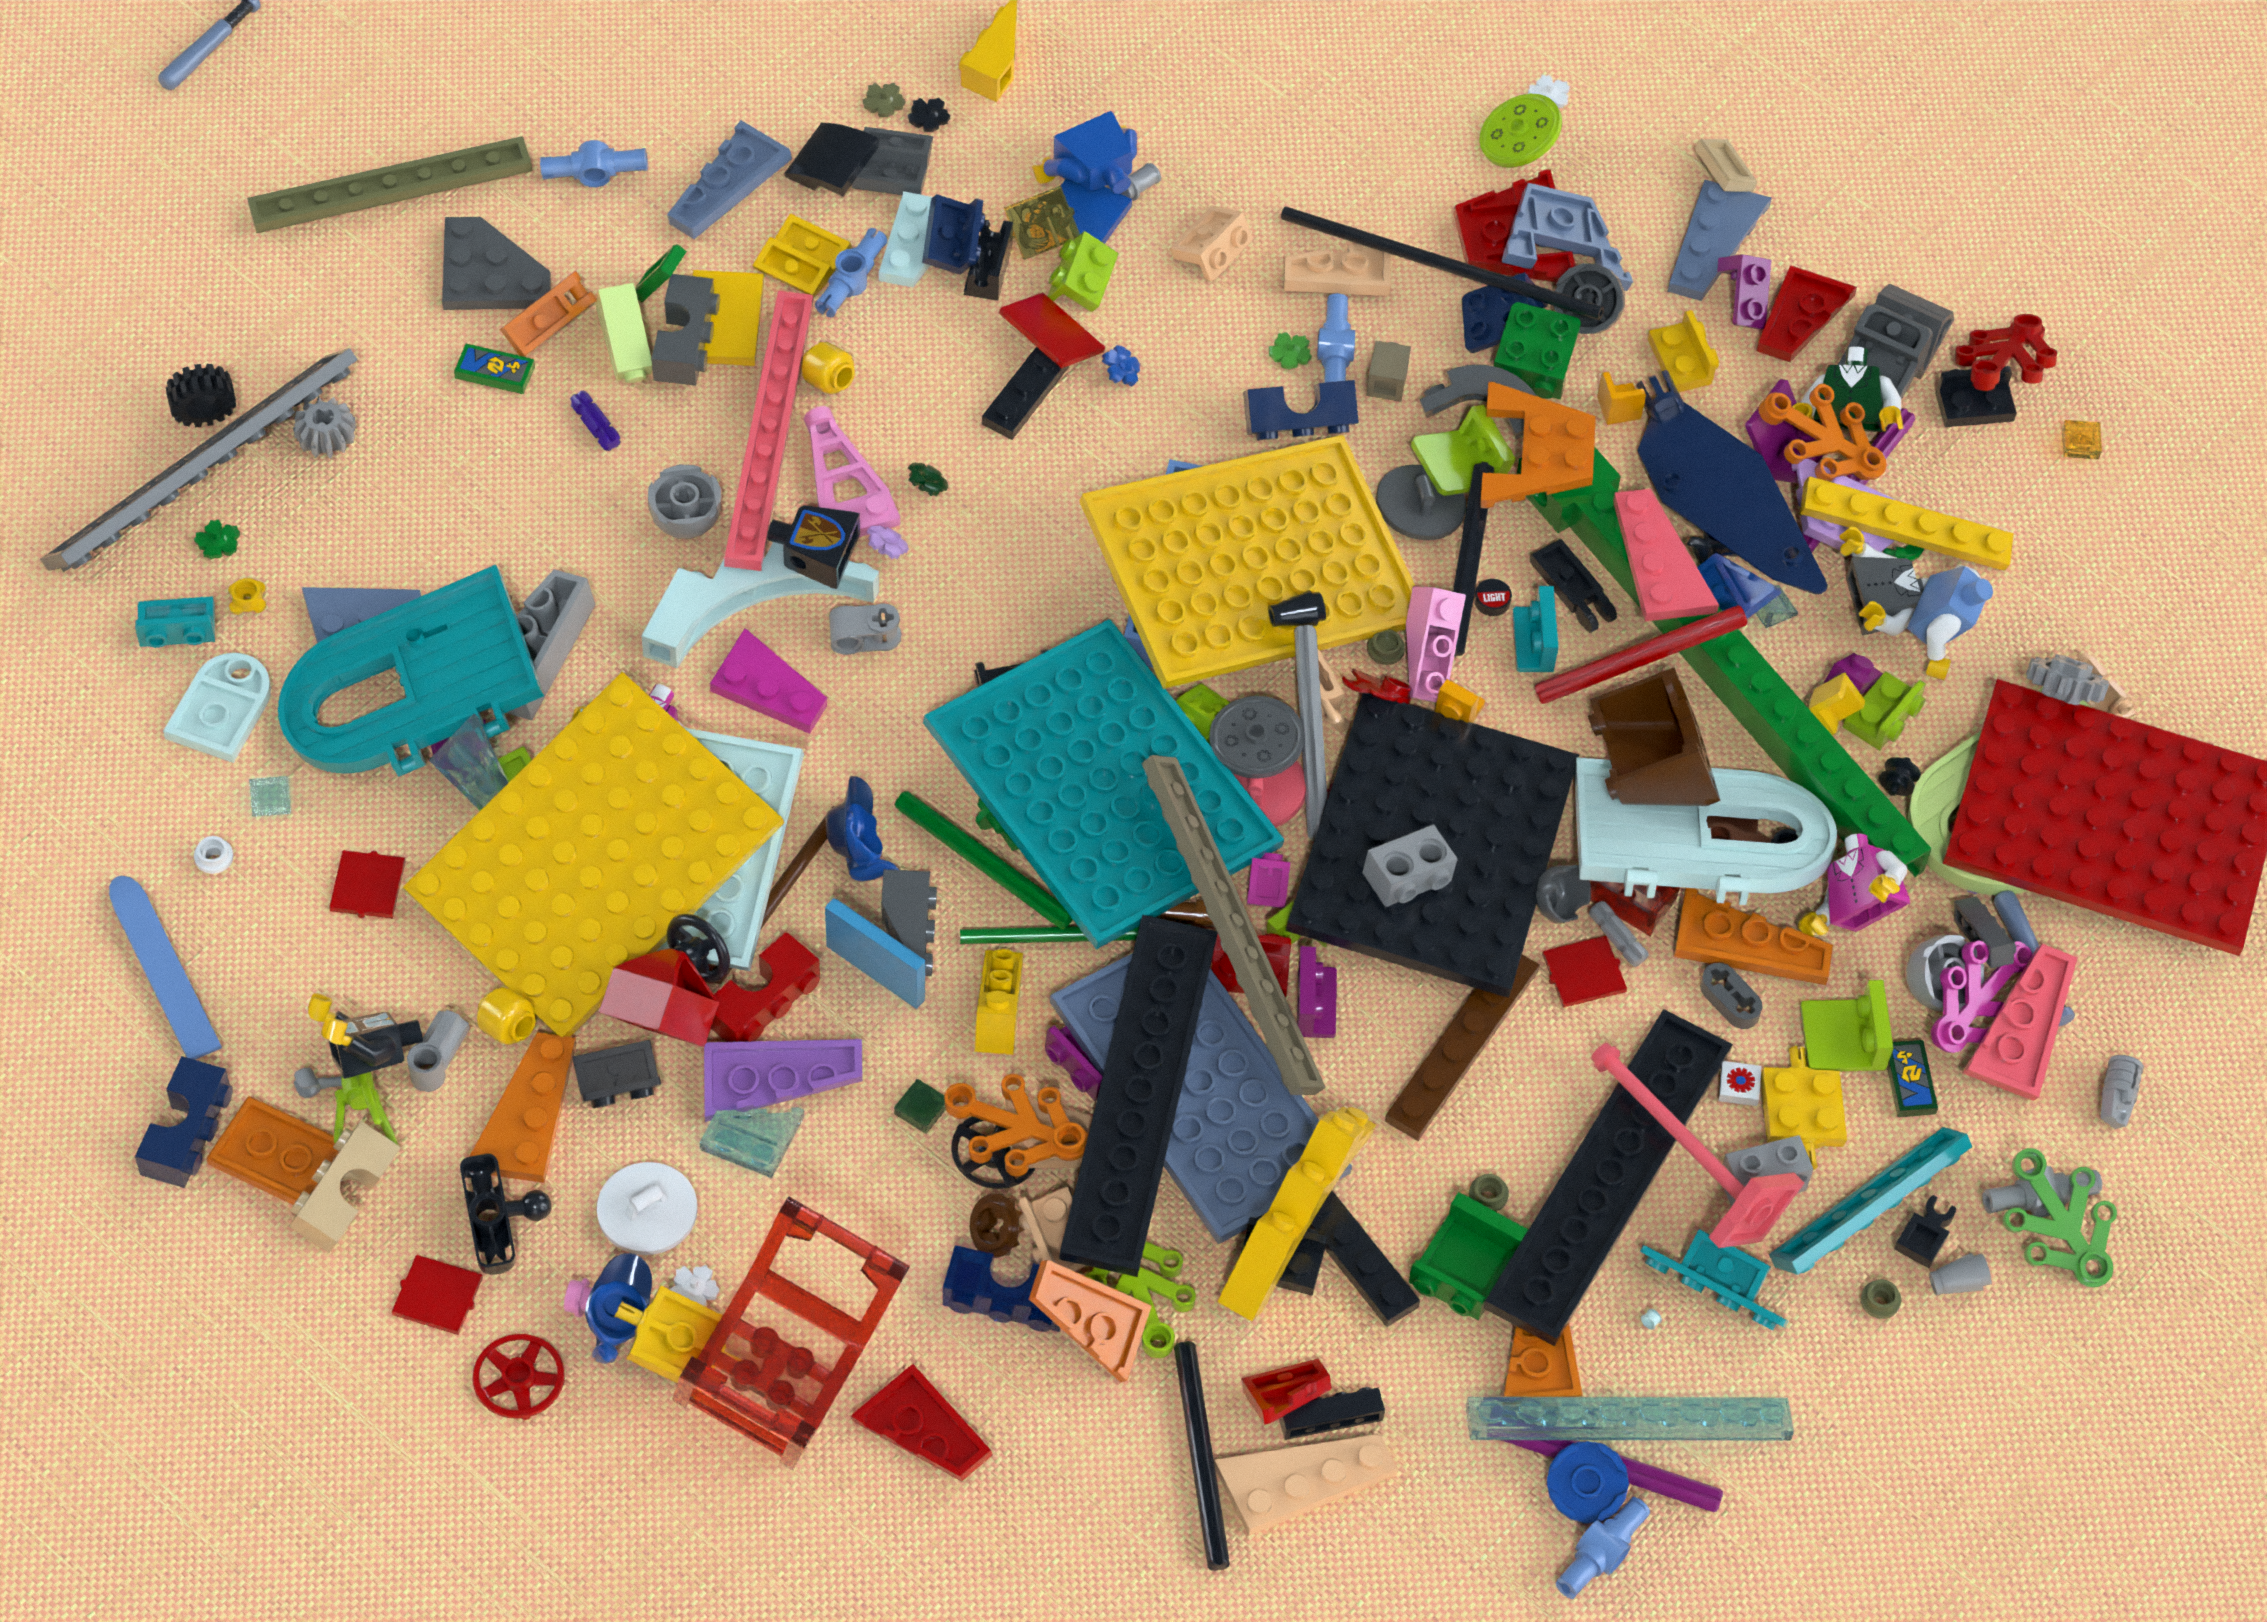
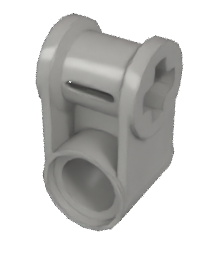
M883 603L834 608L829 614L832 650L842 655H850L857 652L893 650L901 642V631L898 627L900 622L898 610L890 604ZM882 613L885 614V620L881 619ZM886 634V642L883 641L882 635Z

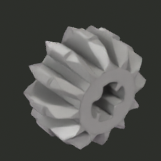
M318 396L315 404L304 403L303 411H296L293 431L303 452L311 450L315 458L321 453H326L331 459L333 451L337 450L345 453L346 444L354 443L356 422L346 403L338 405V401L334 397L328 402H323Z

